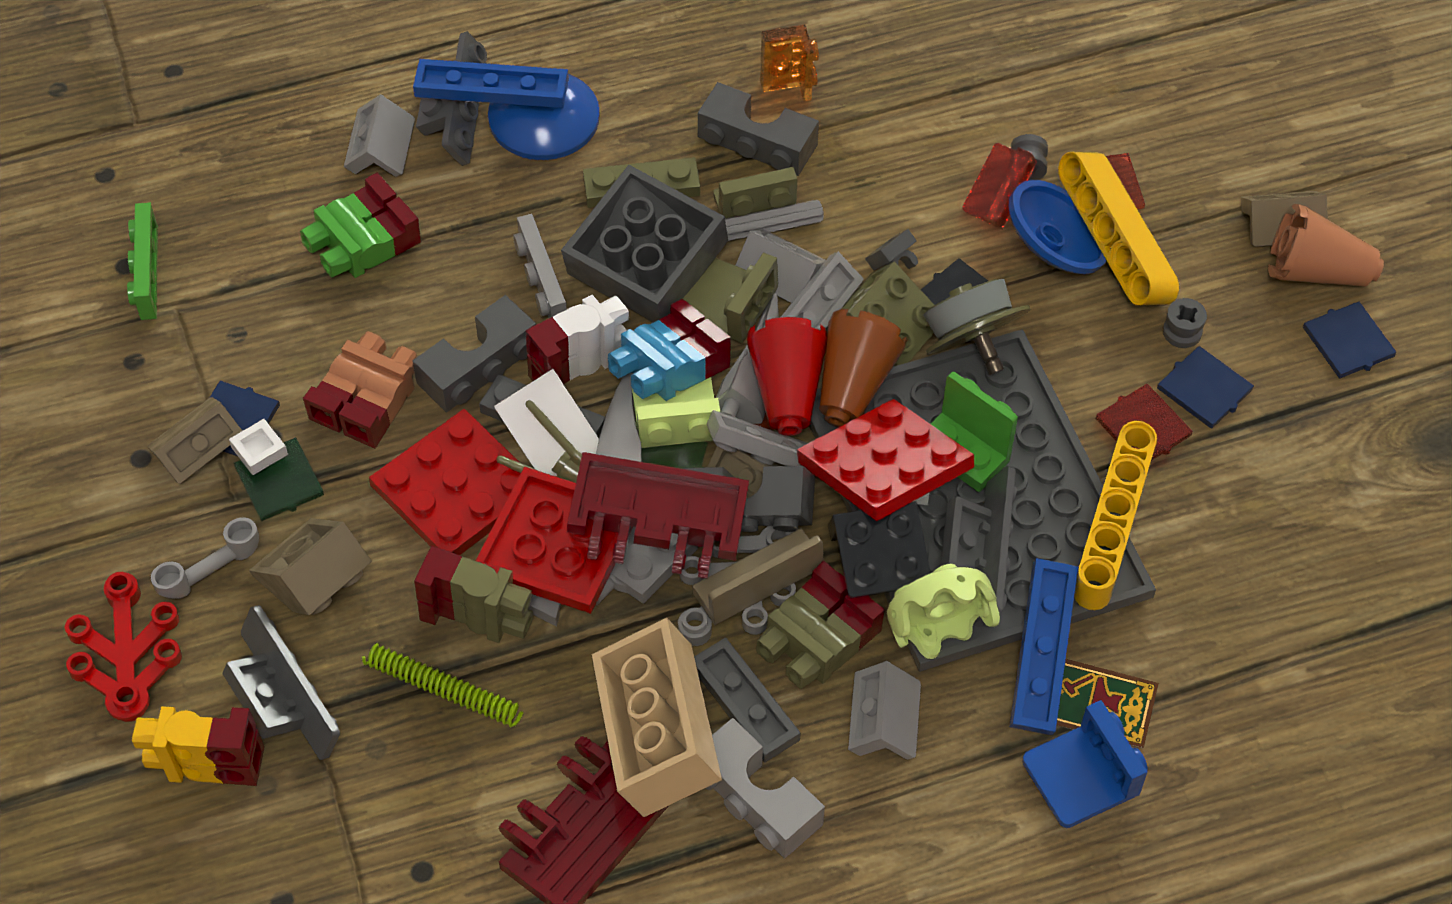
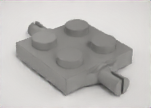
M633 527L629 535L624 563L615 564L596 605H599L613 589L628 593L644 604L673 574L672 566L678 534L672 533L668 550L633 544L636 528ZM687 545L686 557L691 556L698 549V546Z

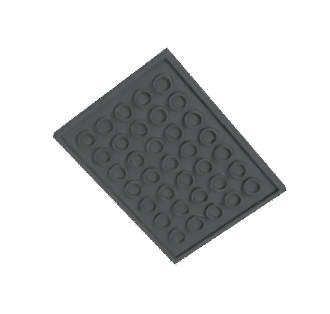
M1023 329L991 338L998 354L997 357L1000 358L1004 370L989 376L985 362L982 360L975 343L894 366L863 413L865 414L895 399L931 424L942 413L946 378L951 372H956L961 377L974 381L980 390L996 401L1007 404L1018 416L1010 462L1006 465L1016 470L1014 485L1017 487V493L1012 504L1011 520L1014 527L1009 538L1008 557L1010 558V567L1006 574L1004 589L1007 601L1003 612L999 615L1000 622L996 627H989L986 624L979 627L973 624L972 636L965 641L956 638L944 639L941 642L940 653L934 659L924 657L915 644L908 640L907 646L919 672L1022 640L1032 566L1036 558L1078 566L1079 569L1103 485ZM821 388L817 389L809 425L815 439L839 428L828 423L824 419L825 415L819 410ZM956 477L929 492L928 505L917 504L931 573L941 566L947 503L955 496H958L984 507L986 487L979 493ZM841 495L848 512L861 510ZM1110 512V514L1118 516L1117 513ZM1130 537L1108 605L1099 610H1088L1081 607L1074 598L1070 624L1154 598L1156 588ZM1099 546V547H1100L1101 549H1103V550H1108V551L1111 550V549L1108 548V547ZM1088 581L1090 584L1093 585H1102L1097 581ZM896 591L884 593L889 604L895 597Z

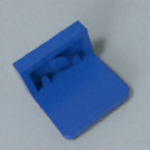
M1102 700L1086 707L1081 727L1025 752L1022 760L1025 769L1055 818L1064 828L1073 827L1139 796L1148 770L1146 760L1138 748H1132L1124 736V727L1121 720L1114 712L1108 711Z

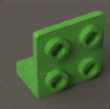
M951 372L946 378L942 413L931 425L974 454V468L958 476V478L980 493L986 487L987 482L1010 462L1018 416L1007 404L996 401L980 390L974 381L963 378L956 372Z

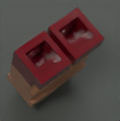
M367 331L357 343L350 340L346 341L341 348L342 353L334 359L329 372L317 388L311 386L303 397L309 420L338 433L343 429L345 436L376 449L404 404L406 397H409L414 390L412 379L414 367L412 360L417 358V354L415 351L401 346L397 348L391 358L382 354L386 350L385 341L380 336ZM324 412L329 413L331 417L325 415ZM358 427L365 429L366 432H362Z

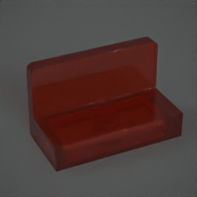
M995 143L962 206L963 211L1003 230L1010 216L1009 198L1019 184L1028 181L1037 164L1033 154L1020 147L1015 151L1005 145Z

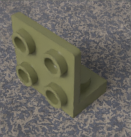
M763 252L755 266L750 265L747 270L715 258L683 299L703 314L705 320L709 319L727 333L731 339L743 343L749 329L754 326L778 288L777 257Z
M895 261L871 273L841 308L849 309L846 316L858 317L860 310L870 312L887 319L901 329L899 337L902 339L906 336L908 341L905 350L894 366L908 363L934 333L923 316L934 304Z

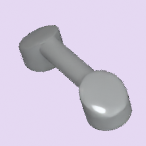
M236 518L230 521L223 531L227 545L185 571L176 562H165L158 565L151 574V582L155 591L166 598L177 599L185 597L190 593L191 586L234 559L244 560L251 556L259 543V532L254 521L249 518Z

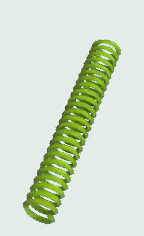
M378 643L372 646L368 661H366L365 656H362L363 665L369 664L370 668L375 667L377 671L381 669L382 673L387 672L389 676L399 677L400 681L411 682L412 686L417 685L419 689L423 687L424 691L429 690L431 694L441 695L443 699L447 698L449 702L453 700L454 704L459 703L461 707L466 706V709L471 708L473 712L478 711V714L484 713L485 717L490 716L492 720L496 718L497 722L502 721L504 725L508 724L510 728L517 725L523 715V711H520L512 723V719L519 707L517 702L512 705V700L506 702L505 697L500 700L499 694L494 697L493 692L488 694L487 689L483 691L481 687L476 689L475 684L470 686L469 682L464 683L463 679L458 680L456 676L451 679V674L445 676L444 671L439 674L438 668L433 671L432 666L427 668L426 663L421 666L420 661L415 663L414 658L409 660L408 656L403 658L402 653L398 655L396 651L391 653V649L385 650V646L379 648Z

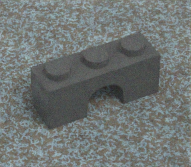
M717 82L698 111L699 138L704 139L710 144L735 151L746 158H753L771 165L777 170L793 167L796 176H799L818 145V120L785 108L779 118L773 122H754L751 120V94Z
M506 295L475 316L477 337L482 343L480 347L471 351H461L452 347L445 339H442L412 360L416 383L446 413L456 405L466 403L477 390L488 382H494L498 374L503 375L504 371L519 360L527 359L526 330L535 326L536 323Z
M804 466L763 467L762 484L759 490L753 496L746 499L741 531L755 532L758 531V526H773V529L778 531L793 532L798 530V526L812 525L815 476ZM724 467L684 468L686 470L735 478Z

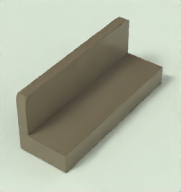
M802 528L709 576L708 579L692 585L693 595L713 624L716 625L812 574L813 570L824 560L823 541L819 536L809 539Z

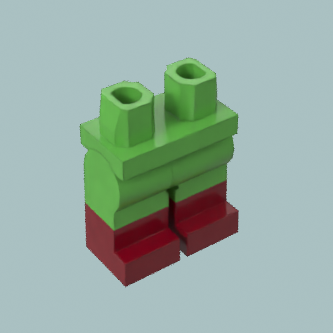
M378 172L366 178L365 187L346 198L333 200L326 207L322 205L314 209L315 222L300 230L302 243L310 253L328 246L329 250L320 254V260L324 270L331 278L347 270L354 278H357L365 273L364 269L375 267L421 243L418 217L400 197H397L394 190Z

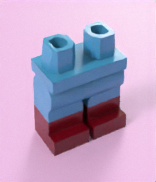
M682 298L670 305V314L652 324L640 325L634 331L629 329L621 333V347L608 354V368L618 379L632 372L631 387L640 398L645 399L657 393L667 401L676 396V391L685 390L730 368L731 337L709 319L705 320L703 314Z

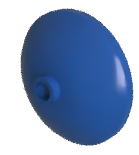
M568 74L569 82L564 108L490 103L488 108L490 130L496 141L503 148L517 156L533 160H552L568 156L585 146L598 128L600 112L594 92L582 80Z
M1028 180L1019 184L1009 198V212L1012 224L1021 240L1035 256L1059 270L1075 274L1093 273L1105 264L1107 260L1065 189L1046 181Z

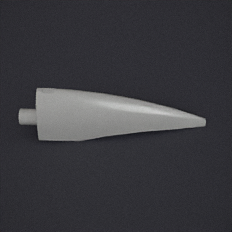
M776 292L765 307L755 332L765 328V320L779 318ZM746 346L728 374L723 378L716 398L719 400L721 413L752 424H760L764 419L765 408L748 346Z
M631 372L623 376L615 391L605 416L596 454L642 462L641 441L633 411L631 375L633 373Z

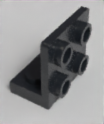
M916 501L905 505L878 521L862 510L832 516L828 524L830 539L838 543L849 598L894 592L931 573Z

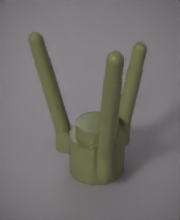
M526 401L525 405L565 450L551 470L557 474L556 477L576 483L582 454L575 449L533 401ZM504 456L497 457L498 463L519 473L522 472L524 466L531 468Z

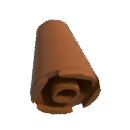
M840 309L833 312L828 322L819 410L825 415L824 419L828 423L837 427H841L864 413L905 350L908 341L906 336L902 339L899 337L901 329L897 325L870 312L860 310L859 316L853 317L846 316L849 309Z

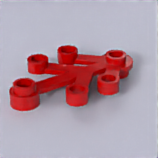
M115 572L108 577L104 584V594L109 605L113 607L115 644L95 631L89 618L85 615L78 614L70 617L65 623V631L71 642L85 645L116 667L117 681L97 670L91 656L86 652L72 654L66 662V667L72 679L79 682L84 681L106 696L105 706L113 718L124 722H132L138 717H142L146 712L150 702L148 690L169 668H173L180 663L182 653L175 640L163 639L154 646L153 653L155 659L136 678L135 664L166 631H170L178 625L179 615L175 605L170 602L156 604L151 611L152 621L133 640L131 607L139 601L141 591L133 575L126 572ZM127 584L125 588L115 590L117 586ZM164 613L172 614L167 620H159V617ZM77 626H86L82 632L73 633ZM166 650L175 651L170 657H161V654ZM79 663L88 664L83 670H74ZM133 695L130 701L120 702L123 697Z

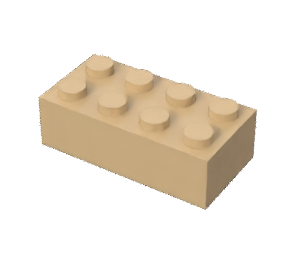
M668 618L592 654L617 792L645 817L722 780L692 645Z

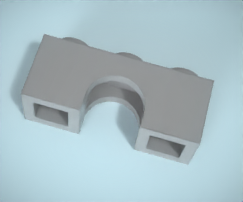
M734 718L730 719L712 734L722 780L706 789H714L724 798L727 810L738 820L744 818L755 829L754 833L759 842L770 851L775 849L785 859L823 826L825 806L795 777H792L782 787L774 790H764L753 785L749 778L762 767L763 746Z

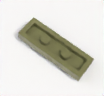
M695 157L583 169L588 208L595 207L628 165L635 167L688 197L700 196V181Z

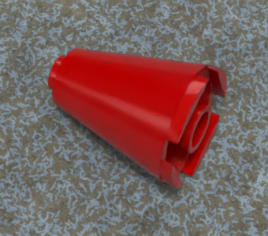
M772 318L765 320V328L755 332L754 325L747 333V346L769 426L785 436L800 434L802 429L810 425L825 356L826 329L821 324L820 330L811 327V320L806 318Z

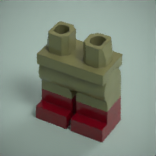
M434 546L430 547L414 580L420 621L436 625L439 617L442 616L466 624L476 634H487L488 640L500 643L504 633L522 639L525 638L533 620V611L528 609L532 599V590L514 585L511 570L500 567L497 573L486 564Z
M823 560L813 570L812 578L793 596L786 599L779 608H776L768 615L767 629L757 640L756 651L762 658L771 663L775 662L783 653L791 657L793 660L786 666L785 674L800 689L815 679L823 684L831 677L832 672L840 668L881 632L885 609L869 596L849 598L844 576Z

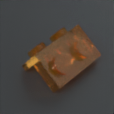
M805 24L761 32L760 82L763 92L800 87L803 101L812 99V86H817L818 83L817 72L813 62L819 60V51L816 39L809 38Z

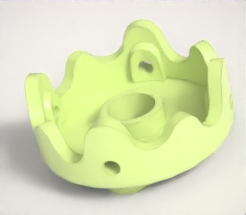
M955 564L940 566L933 573L899 588L887 609L888 621L898 645L902 648L908 645V640H910L927 659H934L939 655L941 642L944 639L956 638L965 641L971 638L973 624L979 616L989 627H996L1000 622L996 595L985 573L978 569L957 567Z

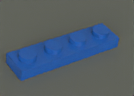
M419 59L413 91L414 96L419 98L564 108L569 75L568 69Z
M1036 558L1033 562L1009 727L1047 735H1053L1056 732L1078 566Z

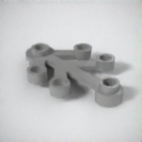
M767 526L760 535L740 536L737 553H755L774 543L772 542L773 540L781 539L793 532L778 531L773 529V526ZM713 545L712 556L718 558L719 547ZM686 557L685 568L679 574L680 579L685 584L694 585L705 579L698 577V572L695 574L685 572L689 567H698L699 557ZM736 562L710 563L708 577ZM794 583L784 588L790 594L780 596L774 593L770 596L771 601L780 607L786 599L796 593ZM761 600L743 611L742 626L747 633L753 635L761 634L766 630L768 614L762 607ZM702 606L700 608H690L680 615L678 630L692 646H700L705 644L711 637L712 621ZM758 616L762 621L753 624L748 621V618ZM692 620L701 621L702 624L699 626H691L688 624V622Z

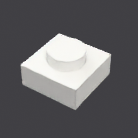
M265 419L229 439L231 448L252 475L288 455L285 444Z

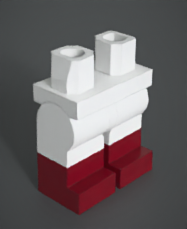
M592 294L582 299V304L573 306L527 329L526 348L529 378L534 381L554 369L561 382L565 384L579 375L584 376L595 373L600 365L604 369L608 368V354L621 347V333L626 331L622 323L629 320V311L617 296L599 303Z

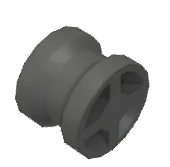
M1025 134L1014 138L1010 147L1012 159L1010 160L1009 171L1011 175L1021 181L1043 178L1047 173L1048 164L1046 161L1048 154L1046 140L1034 134Z
M1181 298L1172 302L1167 310V319L1163 326L1165 339L1171 345L1178 348H1189L1199 343L1207 320V312L1204 306L1191 298Z

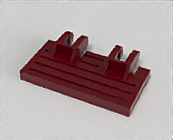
M583 452L569 513L567 532L585 535L588 519L594 520L587 558L597 560L601 552L603 530L617 532L618 538L614 544L613 557L614 563L618 564L624 563L631 526L636 527L633 544L668 550L672 533L678 534L672 573L681 574L685 568L686 546L693 545L703 547L697 571L699 573L698 577L708 579L714 540L720 541L718 558L736 561L749 480Z
M580 736L574 744L577 751L584 758H587L589 762L599 768L595 775L566 755L562 756L556 764L563 775L586 791L585 795L568 784L546 808L545 812L526 799H523L517 806L520 815L543 832L537 840L508 819H505L498 828L509 842H512L513 845L529 856L525 859L510 848L499 861L500 869L545 904H584L669 807H664L643 817L617 792L608 741L601 748L587 737Z

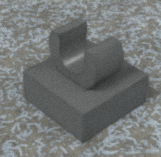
M906 229L886 241L868 255L865 260L873 271L894 261L898 265L899 260L903 261L905 266L910 269L918 264V259L913 252L906 249L917 242L909 229Z

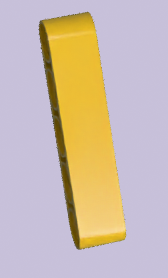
M1098 152L1065 153L1058 166L1060 180L1128 299L1135 305H1168L1174 302L1179 292L1177 276L1106 156Z
M1143 421L1128 422L1120 430L1079 565L1074 598L1081 607L1088 610L1102 609L1111 600L1157 441V434L1149 424ZM1120 479H1126V480H1129V481H1131V482H1124V481H1122V480H1120ZM1110 512L1118 513L1121 516L1112 515ZM1099 546H1105L1111 550H1103ZM1088 581H1097L1102 585H1093L1090 584Z

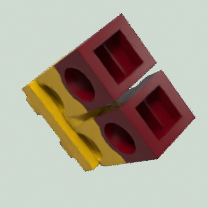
M161 706L159 719L139 717L136 719L132 736L134 747L143 749L142 763L144 767L163 769L169 782L182 783L185 776L189 780L198 782L257 786L265 748L249 708L232 707L230 718L200 717L195 712L188 710L176 712L175 707Z

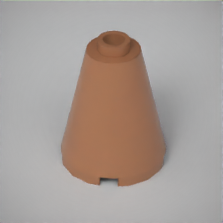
M1293 204L1291 207L1296 212L1293 215L1286 213L1282 218L1270 254L1277 256L1275 266L1268 264L1270 277L1284 281L1364 287L1368 286L1371 281L1379 279L1383 270L1384 260L1380 259V251L1304 205Z

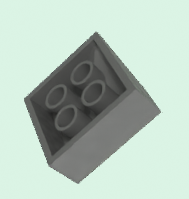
M628 165L561 249L567 274L609 298L617 296L627 308L652 322H656L670 314V305L684 298L728 242L725 216Z

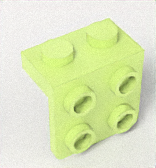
M711 377L685 390L676 391V396L667 401L657 393L642 399L634 393L632 388L635 418L642 448L713 441L707 427V422L713 410L720 412L718 398H714Z

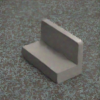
M381 94L357 110L344 167L357 174L375 163L395 177L401 175L415 118Z
M762 229L749 232L735 266L747 270L750 265L755 266L763 252L777 257L778 288L776 293L777 296L792 303L826 260Z
M888 661L855 672L848 750L862 756L887 748L907 760L916 757L920 681Z

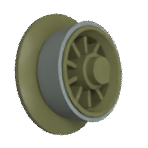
M994 279L972 287L971 283L958 287L949 292V298L932 306L923 314L939 341L926 350L927 355L937 354L974 340L981 358L985 362L989 376L1004 370L1000 358L997 357L998 354L989 333L1028 313L1031 308L1029 305L1012 308L1005 280Z

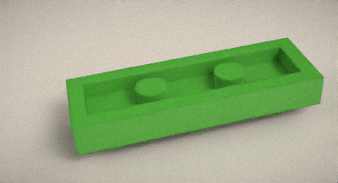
M151 202L135 204V219L128 222L130 241L134 243V250L128 251L129 270L131 274H134V281L127 283L128 300L130 305H136L141 320L157 319L158 225Z

